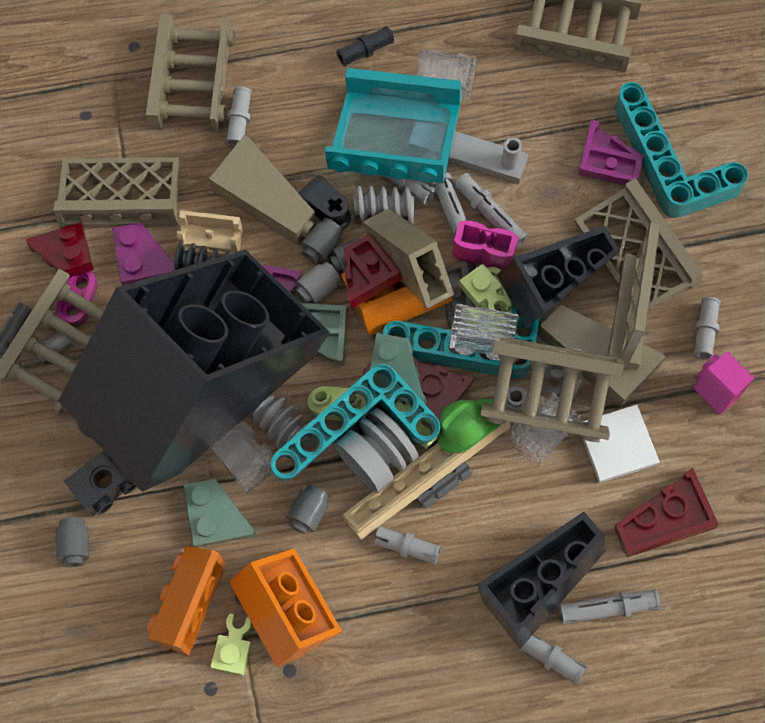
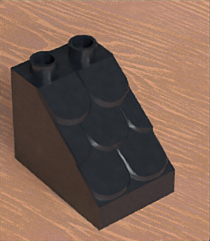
M246 249L115 288L58 402L77 421L81 432L93 439L118 465L121 475L143 492L183 473L190 464L205 453L215 442L257 409L275 390L310 362L330 331Z

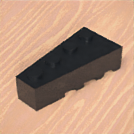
M602 226L517 256L497 274V277L527 329L600 270L620 250L606 226Z
M582 512L477 584L482 601L519 649L523 647L606 552L604 534L588 515Z

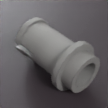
M60 332L41 342L58 353L75 345L72 339ZM38 356L42 363L47 361L44 358Z
M518 386L510 387L505 407L523 410L527 397L526 391Z

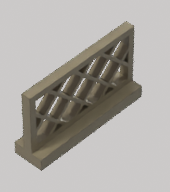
M179 157L63 159L58 200L54 201L53 207L59 227L70 226L79 222L82 223L83 227H120L136 223H142L144 226H177ZM162 167H172V173L164 179L155 173ZM82 168L85 171L76 180L69 176L70 169ZM103 168H111L115 171L105 180L97 174ZM132 168H141L144 171L134 180L126 174ZM122 177L128 184L117 192L110 185ZM151 177L157 184L146 191L140 184ZM90 178L95 179L99 184L89 192L81 187ZM163 188L170 193V199H155L153 197ZM104 189L113 195L108 200H96L94 198ZM133 189H136L142 195L137 200H126L124 198ZM74 190L83 195L78 200L66 201V196Z
M636 178L626 183L625 188L574 219L582 234L589 231L585 222L593 217L605 219L604 226L606 228L608 227L609 220L626 223L623 237L611 235L615 242L621 243L619 256H614L604 265L618 286L620 282L619 269L624 259L622 256L625 243L641 246L642 244L641 240L627 238L629 225L643 226L647 232L651 222L660 224L657 250L661 252L663 257L661 265L655 264L654 270H658L659 275L657 284H652L651 290L655 292L653 300L649 302L648 312L685 289L695 287L702 281L703 273ZM624 199L630 208L628 217L611 214L612 205ZM632 213H634L637 219L631 218ZM665 260L671 267L664 266ZM611 261L617 262L616 269L611 263ZM662 273H674L682 283L674 288L660 286ZM658 291H659V292H664V294H662L661 296L657 297V296H658Z
M652 222L637 255L625 254L608 351V356L623 359L624 368L638 370L641 363L656 261L655 256L660 224Z

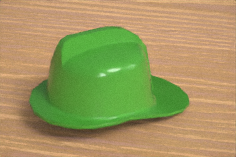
M493 399L458 400L446 406L440 416V431L437 435L441 448L449 453H461L469 450L484 437L495 431L501 424L491 423L486 420L487 417L480 416L482 404H493Z

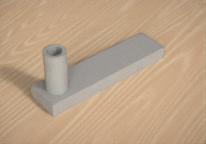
M417 122L408 145V150L424 155L432 152L440 153L445 128ZM455 131L449 162L519 184L529 154L521 152L522 143L514 137L508 138L504 146Z

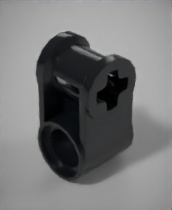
M317 175L298 192L313 209L314 215L322 221L324 218L331 219L342 230L350 224L351 215L348 210L347 199L322 176Z

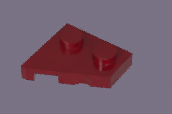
M81 222L26 239L30 251L33 253L37 252L47 265L56 269V272L58 269H61L68 273L70 277L94 270L85 230Z
M371 234L344 248L345 278L348 290L346 296L351 309L402 280L399 269Z

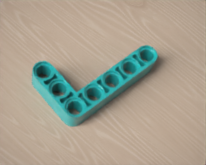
M628 82L622 85L615 104L616 114L633 149L643 155L641 166L663 212L667 216L673 218L682 217L734 199L741 193L748 179V171L745 166L737 162L727 163L687 177L644 88L635 82ZM625 99H631L634 103L628 102ZM636 123H642L647 127H640ZM653 147L657 149L659 152H653L648 148ZM660 172H666L671 177H665ZM726 178H731L735 180L736 183H731ZM699 188H706L710 193L702 192ZM672 197H678L683 202H676L672 199Z
M513 306L508 338L536 343L539 319L527 328L530 335L526 337L519 336L515 330L518 328L526 329ZM392 321L384 327L383 334L391 336L400 335L403 338H408L413 350L412 356L420 362L498 375L501 362L498 359L499 354H494L495 358L491 360H485L480 356V353L483 351L493 352L495 338L402 321ZM423 340H429L434 343V346L430 349H424L419 346V343ZM458 345L465 351L462 354H453L449 348ZM525 360L526 363L523 365L513 364L511 378L525 377L531 367L530 360Z
M379 364L369 370L279 449L271 459L270 471L277 480L289 481L293 479L378 403L401 426L408 437L417 444H427L436 438L440 431V422L392 367ZM379 373L384 374L389 379V386L386 388L377 387L373 382V376ZM353 394L361 395L365 399V407L354 409L349 403V397ZM396 398H406L410 403V410L408 412L397 410L394 404ZM329 415L338 416L342 421L341 429L336 431L328 429L325 425V418ZM418 421H426L430 424L432 430L430 436H421L417 432L416 424ZM305 436L314 437L318 442L317 450L314 452L304 451L300 445L301 439ZM282 457L291 459L294 463L293 471L289 474L280 473L276 468L278 459Z

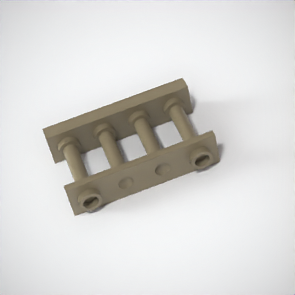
M534 0L528 26L520 24L518 26L514 49L626 72L632 50L631 47L623 46L629 18L637 20L642 0ZM546 1L562 4L555 32L539 28ZM573 7L590 10L583 38L567 34ZM601 13L618 16L612 43L595 40Z
M160 14L146 108V118L150 129L162 130L163 119H167L168 116L210 119L213 133H219L220 122H225L226 106L222 104L229 48L234 47L235 30L230 29L227 17H222L221 31L179 29L178 26H174L171 14ZM178 41L219 43L218 56L175 54L173 45L178 43ZM175 65L216 68L214 81L172 79L169 76L170 68H174ZM171 91L213 93L211 107L170 105L166 101V96Z
M58 269L0 360V383L3 384L7 377L10 379L15 377L56 401L57 403L52 413L57 416L61 409L67 411L58 402L63 391L22 368V363L18 362L24 351L27 353L32 351L72 375L77 363L39 342V337L35 336V333L40 325L45 328L48 325L83 347H86L91 336L55 316V311L51 310L56 300L61 302L65 300L97 320H100L104 309L72 291L70 289L71 286L67 284L70 275L61 269Z
M495 336L492 353L499 354L498 359L501 362L493 404L483 403L480 416L487 417V421L496 424H505V421L579 434L582 435V439L590 442H600L601 439L609 440V427L600 424L609 381L613 380L614 376L622 377L624 369L623 359ZM518 358L530 360V365L533 366L524 410L505 407L513 363L517 362ZM550 364L562 366V371L565 372L556 416L537 413L545 368H549ZM582 370L594 372V377H597L588 422L568 419L577 374H581Z

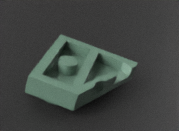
M301 303L330 331L317 353L339 365H343L347 305Z
M376 333L370 370L379 364L389 365L426 405L427 400L425 395H423L419 381L420 375L417 365L414 363L410 340L408 338ZM379 373L373 376V382L377 387L386 388L389 386V379L384 374ZM398 397L395 399L397 401L400 400L402 402L409 403V401L404 397Z
M215 479L184 485L194 547L201 548L256 537L254 529Z

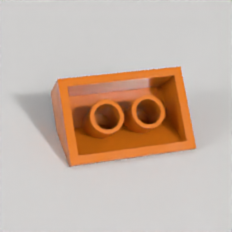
M343 273L340 275L347 290L345 273ZM400 280L357 305L354 309L367 334L371 336L383 331L384 327L392 321L404 322L452 302V297L427 309Z
M186 546L184 553H178L172 568L175 574L171 584L166 583L160 595V601L163 602L158 614L154 613L147 626V632L150 633L148 639L153 643L187 656L190 655L226 567L224 560L218 552Z
M295 548L251 562L229 581L276 667L300 658L342 632Z

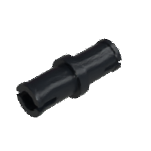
M384 26L368 36L361 35L357 38V41L337 49V57L344 67L364 56L369 58L373 56L374 51L394 43L393 33L388 26Z

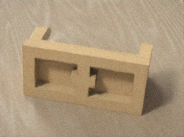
M180 210L179 221L181 223V231H177L178 243L181 240L184 241L185 250H188L191 243H195L197 253L200 252L203 245L207 246L208 254H212L214 248H218L219 256H224L226 251H230V254L240 251L243 235L240 217Z

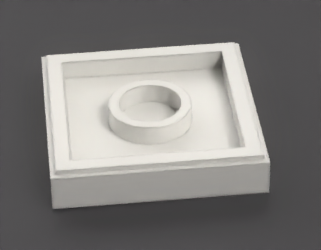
M638 405L602 415L600 425L609 427V440L601 439L600 442H590L582 439L599 483L653 467L660 463Z

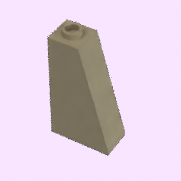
M243 135L209 178L214 193L298 246L316 225L313 209L246 135Z
M390 209L363 221L367 235L371 234L399 269L402 276L401 281L425 308L428 309L454 295L437 242Z
M560 305L554 312L550 309L539 320L540 328L537 336L547 345L567 349H582L583 352L608 356L611 328L563 305ZM643 344L641 363L638 370L624 368L622 377L614 376L613 380L609 381L606 397L620 409L660 368L665 356L661 352ZM582 370V376L595 386L597 377H594V372Z

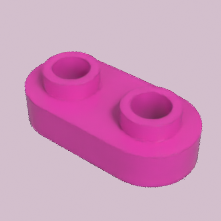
M89 271L70 277L67 283L71 286L70 289L93 302L98 287L94 273ZM87 282L85 288H78L80 283ZM58 300L56 314L60 319L74 327L85 322L88 317L87 313L65 300L62 302ZM78 309L76 315L69 316L71 310Z

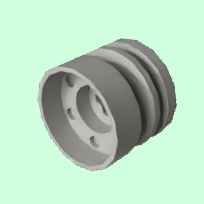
M372 408L368 412L370 421L365 418H361L358 421L364 436L359 435L353 430H348L333 444L337 453L350 470L369 489L379 493L393 480V475L388 465H392L399 471H404L406 469L404 460L412 463L418 458V453L406 432L397 422L380 409Z

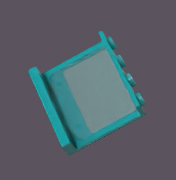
M347 68L345 74L347 93L332 147L326 146L325 148L327 168L338 172H356L369 176L380 175L395 179L420 180L426 183H444L462 102V81Z

